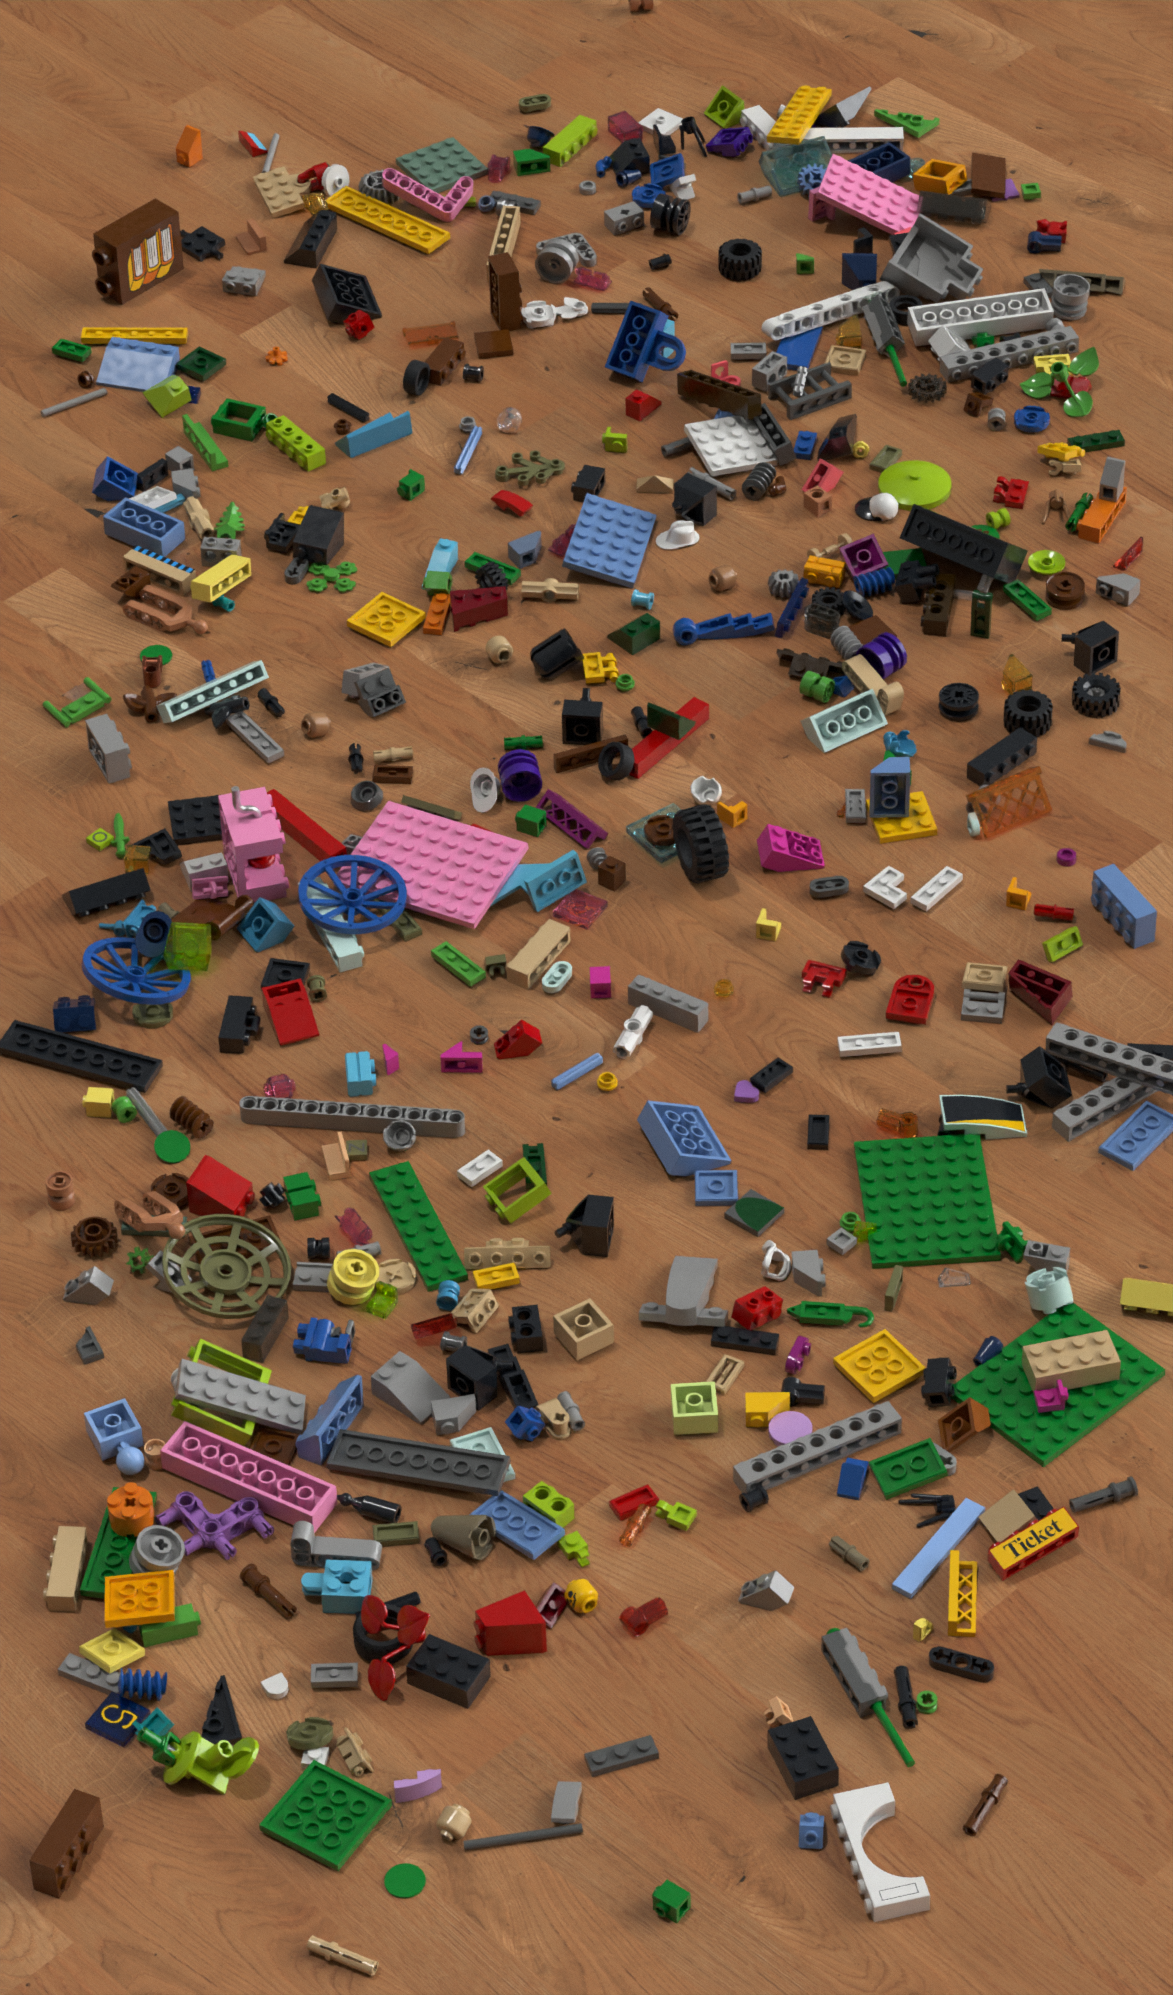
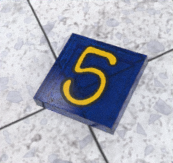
M111 1692L86 1721L85 1728L125 1747L137 1731V1728L132 1723L136 1720L141 1724L151 1713L149 1709Z

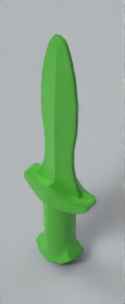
M117 813L114 818L116 838L114 841H111V845L117 847L116 857L124 858L128 854L125 850V844L130 839L124 836L123 819L120 813Z

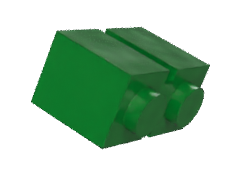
M308 1172L283 1177L284 1192L294 1221L319 1216L318 1207L321 1206V1199L319 1194H315L316 1184L314 1179L310 1180Z

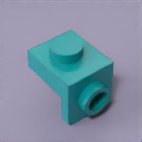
M158 1707L141 1724L136 1720L132 1723L137 1728L136 1735H138L143 1727H147L155 1734L164 1736L175 1725Z

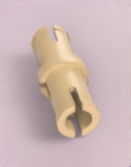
M412 746L403 748L390 747V749L373 751L374 762L392 761L393 763L396 760L412 759Z

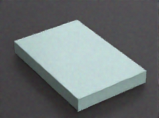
M492 1427L450 1440L451 1447L505 1455ZM511 1464L509 1465L504 1482L515 1479V1472Z

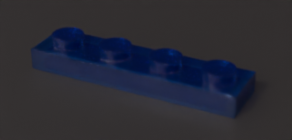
M801 577L777 622L776 637L782 638L785 632H789L792 624L791 620L795 621L798 613L797 609L800 610L802 608L803 598L806 599L809 594L810 588L807 587L808 579Z

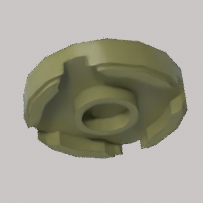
M171 1002L157 1005L136 1004L132 1010L133 1019L140 1027L147 1029L163 1027L173 1018V1006Z
M319 1717L305 1718V1722L301 1723L295 1721L286 1731L288 1744L300 1750H312L325 1746L334 1736L333 1727L330 1725V1722Z

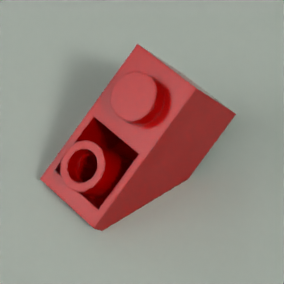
M521 1019L494 1043L496 1057L501 1060L529 1056L542 1044L540 1030Z

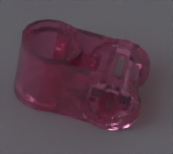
M495 154L492 155L488 163V180L490 182L498 183L503 180L510 168V157L503 158L497 157Z

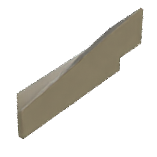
M1039 269V273L1052 289L1055 279L1064 274H1075L1085 278L1090 284V292L1104 293L1107 291L1122 295L1125 285L1124 277Z

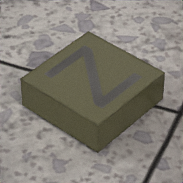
M367 1140L346 1141L349 1160H368Z

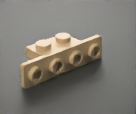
M493 1238L490 1241H486V1247L464 1248L465 1269H485L509 1263H515L516 1268L550 1267V1246H529V1240L524 1241V1238H513L511 1241Z

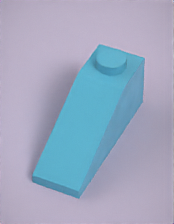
M440 538L433 550L427 571L451 573L458 561V542Z

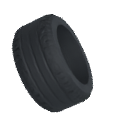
M385 1604L388 1615L384 1622L398 1625L397 1617L401 1608ZM361 1613L357 1616L353 1625L354 1646L357 1653L364 1660L371 1662L373 1659H378L381 1661L383 1656L403 1646V1643L399 1642L398 1637L389 1641H375L368 1638L366 1635L369 1632L363 1627ZM410 1645V1649H405L390 1657L386 1662L391 1664L402 1660L410 1653L413 1645Z

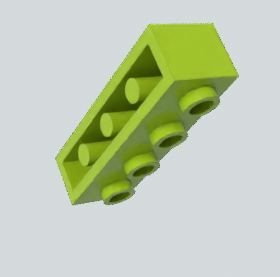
M282 415L266 423L267 439L295 460L299 466L309 472L326 464L325 449L287 417Z

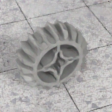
M383 169L381 171L376 170L375 172L370 171L369 174H364V177H361L359 192L362 194H366L367 197L370 196L386 204H393L394 201H399L400 197L383 188Z

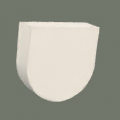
M282 1673L261 1681L262 1689L272 1699L283 1698L288 1693V1682Z

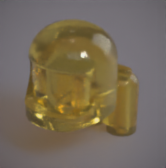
M311 193L309 196L304 195L301 197L305 208L310 211L312 216L319 210H328V204L323 193Z

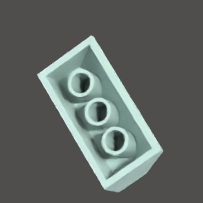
M873 689L800 721L807 738L823 753L888 724Z

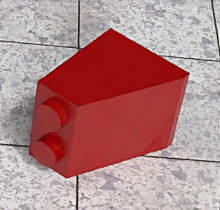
M204 1155L186 1182L189 1212L200 1216L230 1214L244 1217L247 1207L253 1203L255 1198L252 1182L208 1155Z
M525 1590L475 1610L476 1621L473 1622L476 1630V1636H474L475 1643L479 1649H483L487 1656L547 1652L546 1622Z

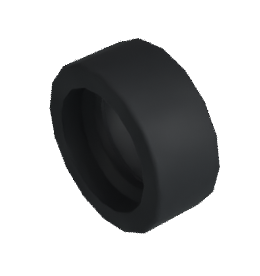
M900 295L890 301V307L896 322L900 325H908V311H900V309L922 305V302L917 297L911 295Z
M412 360L408 364L403 377L405 392L418 396L423 394L430 379L429 364L418 360Z
M608 743L599 755L598 768L600 773L613 780L619 781L624 779L633 768L634 753L629 746L622 743ZM620 751L619 764L612 771L613 759L615 755Z

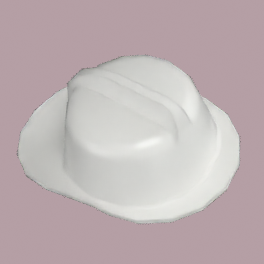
M675 521L668 531L657 536L656 545L665 550L693 545L699 541V534L694 531V523L692 521Z
M479 768L473 773L470 781L473 806L478 812L484 813L494 806L501 790V784L499 779L488 768Z

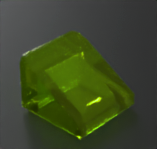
M855 1221L853 1236L857 1238V1243L868 1240L869 1234L876 1233L877 1223Z

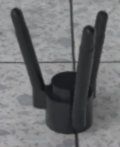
M690 116L682 119V125H679L681 149L684 150V131L687 134L694 133L704 157H707L702 142H705V139L696 124L695 118Z
M912 1493L911 1498L919 1499L898 1501L899 1504H934L935 1512H939L940 1515L918 1523V1528L941 1519H947L950 1517L949 1513L955 1511L954 1497L949 1494Z

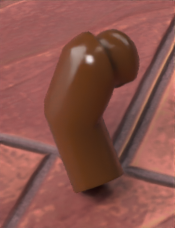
M778 476L775 479L776 483L769 488L768 491L771 496L781 495L786 491L783 476Z

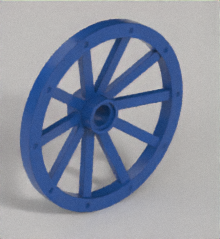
M341 855L318 862L303 875L299 884L298 899L304 914L316 925L336 933L366 934L381 930L400 917L406 905L407 890L401 875L387 863L368 856ZM351 866L350 888H345L333 871L334 868ZM357 866L375 870V873L360 890L356 888ZM326 872L340 893L313 880ZM382 874L393 883V885L366 894ZM308 887L316 889L334 899H308ZM394 891L398 892L396 903L370 901ZM312 906L338 907L322 915ZM366 908L391 910L379 918ZM343 912L348 915V923L331 919ZM361 913L371 921L354 923V916Z
M114 937L102 939L92 943L84 952L81 964L86 978L99 990L115 998L138 1004H165L180 999L189 988L191 980L189 968L180 957L168 949H165L158 957L151 959L143 968L137 966L138 949L136 948L135 938ZM115 949H131L130 966H126ZM107 950L119 968L96 954ZM162 959L174 967L147 974ZM91 960L113 973L94 969ZM174 974H179L181 982L155 980ZM104 978L117 980L118 982L110 983ZM153 986L170 987L174 989L165 992ZM144 989L151 993H141V991Z

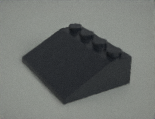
M324 264L319 265L312 278V283L327 320L333 323L344 324L343 321L350 314L358 310L367 313L370 319L382 317L380 308L365 275Z

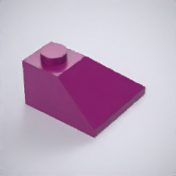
M874 533L839 548L841 559L846 563L847 572L852 578L853 576L858 577L860 574L865 575L867 572L872 573V571L889 566Z

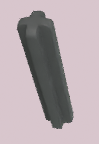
M592 303L591 311L592 313H626L629 303Z

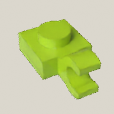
M659 1500L656 1505L658 1510L655 1515L661 1519L667 1518L666 1523L685 1531L688 1530L697 1516L696 1509L679 1502L672 1506L663 1500Z
M578 1531L563 1536L557 1541L558 1547L568 1560L575 1557L580 1567L590 1564L586 1558L589 1556L588 1545Z

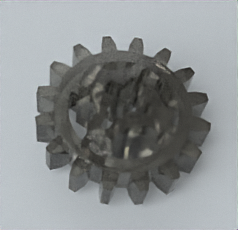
M930 373L927 376L921 374V377L915 376L914 379H910L908 391L909 395H912V399L917 398L918 402L924 401V403L931 401L934 403V400L940 401L941 397H945L947 385L942 377L937 378V375L933 376Z

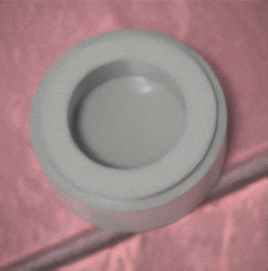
M583 181L579 184V192L583 195H592L596 192V184L593 181Z

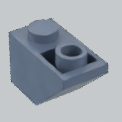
M536 531L508 543V558L519 569L536 563L542 547L541 531Z

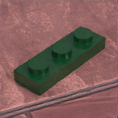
M1111 430L1067 438L1068 446H1079L1085 452L1125 446V440L1120 430Z

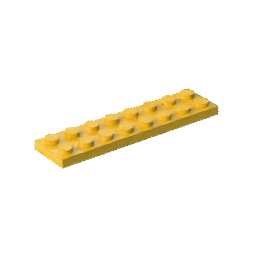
M807 85L799 87L768 133L767 143L800 145L832 96V89H827L826 87L810 88Z
M348 186L343 187L324 201V207L427 254H430L450 239V232L375 198L367 197L366 194H362Z

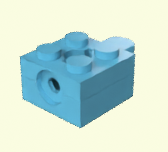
M326 1560L324 1573H305L302 1576V1592L304 1595L321 1596L323 1613L355 1614L361 1611L364 1597L371 1595L373 1581L371 1561Z

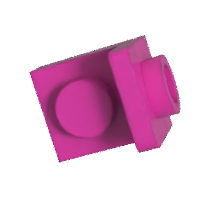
M1061 1379L1056 1380V1388L1034 1390V1399L1038 1413L1065 1409V1400H1068L1067 1387H1063Z

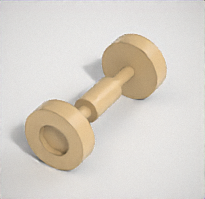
M843 533L838 536V545L833 544L823 549L821 553L818 549L812 548L807 551V558L810 555L819 558L823 555L828 556L836 552L838 548L853 541L847 533Z

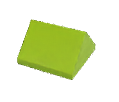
M722 85L704 114L727 129L740 123L741 110H744V100Z

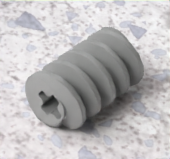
M847 626L838 627L830 638L831 644L845 661L856 656L858 649L863 646Z

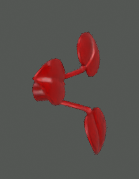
M366 1595L361 1608V1620L365 1630L370 1634L379 1633L381 1627L399 1630L397 1637L399 1642L403 1643V1646L383 1656L381 1661L373 1659L368 1668V1682L372 1691L379 1699L387 1701L389 1694L394 1688L396 1676L393 1666L386 1661L399 1652L410 1649V1645L424 1642L426 1636L424 1629L430 1614L412 1605H405L398 1613V1625L387 1624L384 1621L387 1618L388 1611L384 1602L374 1595Z

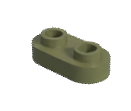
M547 94L524 97L519 100V109L524 113L545 110L551 106V97Z

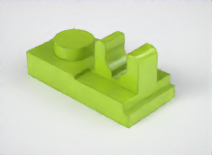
M1074 926L1046 940L1042 945L1047 960L1054 962L1082 946L1083 943L1078 927Z

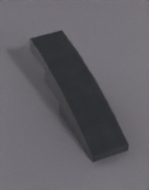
M509 1344L488 1349L487 1353L495 1356L497 1359H501V1361H513V1370H501V1372H497V1377L514 1408L522 1406L530 1409L538 1406L539 1404L524 1369L521 1370L516 1356H513Z

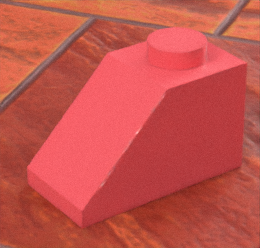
M820 458L801 490L806 492L818 485L828 492L835 488L844 472Z

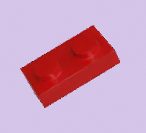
M1068 376L1067 381L1075 395L1080 391L1088 392L1091 390V382L1087 378ZM1055 379L1050 395L1065 399L1072 397L1065 383Z

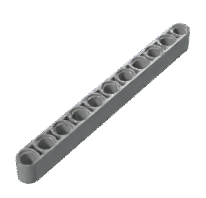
M245 1096L239 1101L241 1120L247 1124L383 1133V1130L392 1121L404 1120L413 1126L416 1135L459 1138L465 1134V1116L460 1110Z

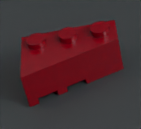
M506 586L450 591V609L454 632L459 631L460 627L466 625L470 627L476 626L475 623L482 620L489 622L508 616Z
M1018 959L1008 973L1009 989L1051 1025L1054 1024L1073 997L1071 981Z

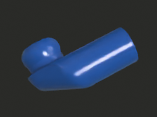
M605 156L596 163L595 168L598 177H603L605 170L611 166L612 159Z

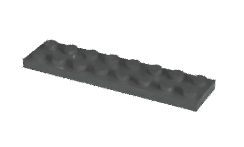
M340 1429L328 1458L327 1467L332 1470L499 1496L511 1460L510 1456Z

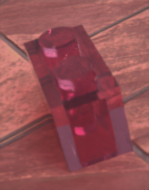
M626 111L608 116V131L621 143L633 138H640L642 141V125Z

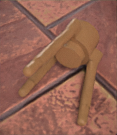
M1058 489L1051 491L1049 500L1046 501L1042 524L1046 522L1050 507L1055 509L1063 507L1068 520L1071 516L1066 501L1063 498V493Z

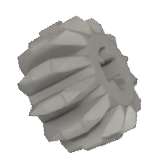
M778 569L777 572H772L768 579L770 593L774 594V597L780 596L781 599L783 597L790 598V595H796L799 589L798 574H794L793 570L787 571L786 569L784 571Z

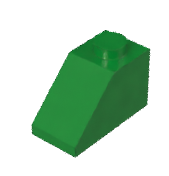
M532 149L513 151V164L517 176L551 172L549 155Z

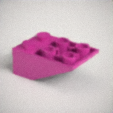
M767 824L757 839L761 867L777 872L823 869L825 867L820 840L814 837H808L795 831L792 832L779 826Z

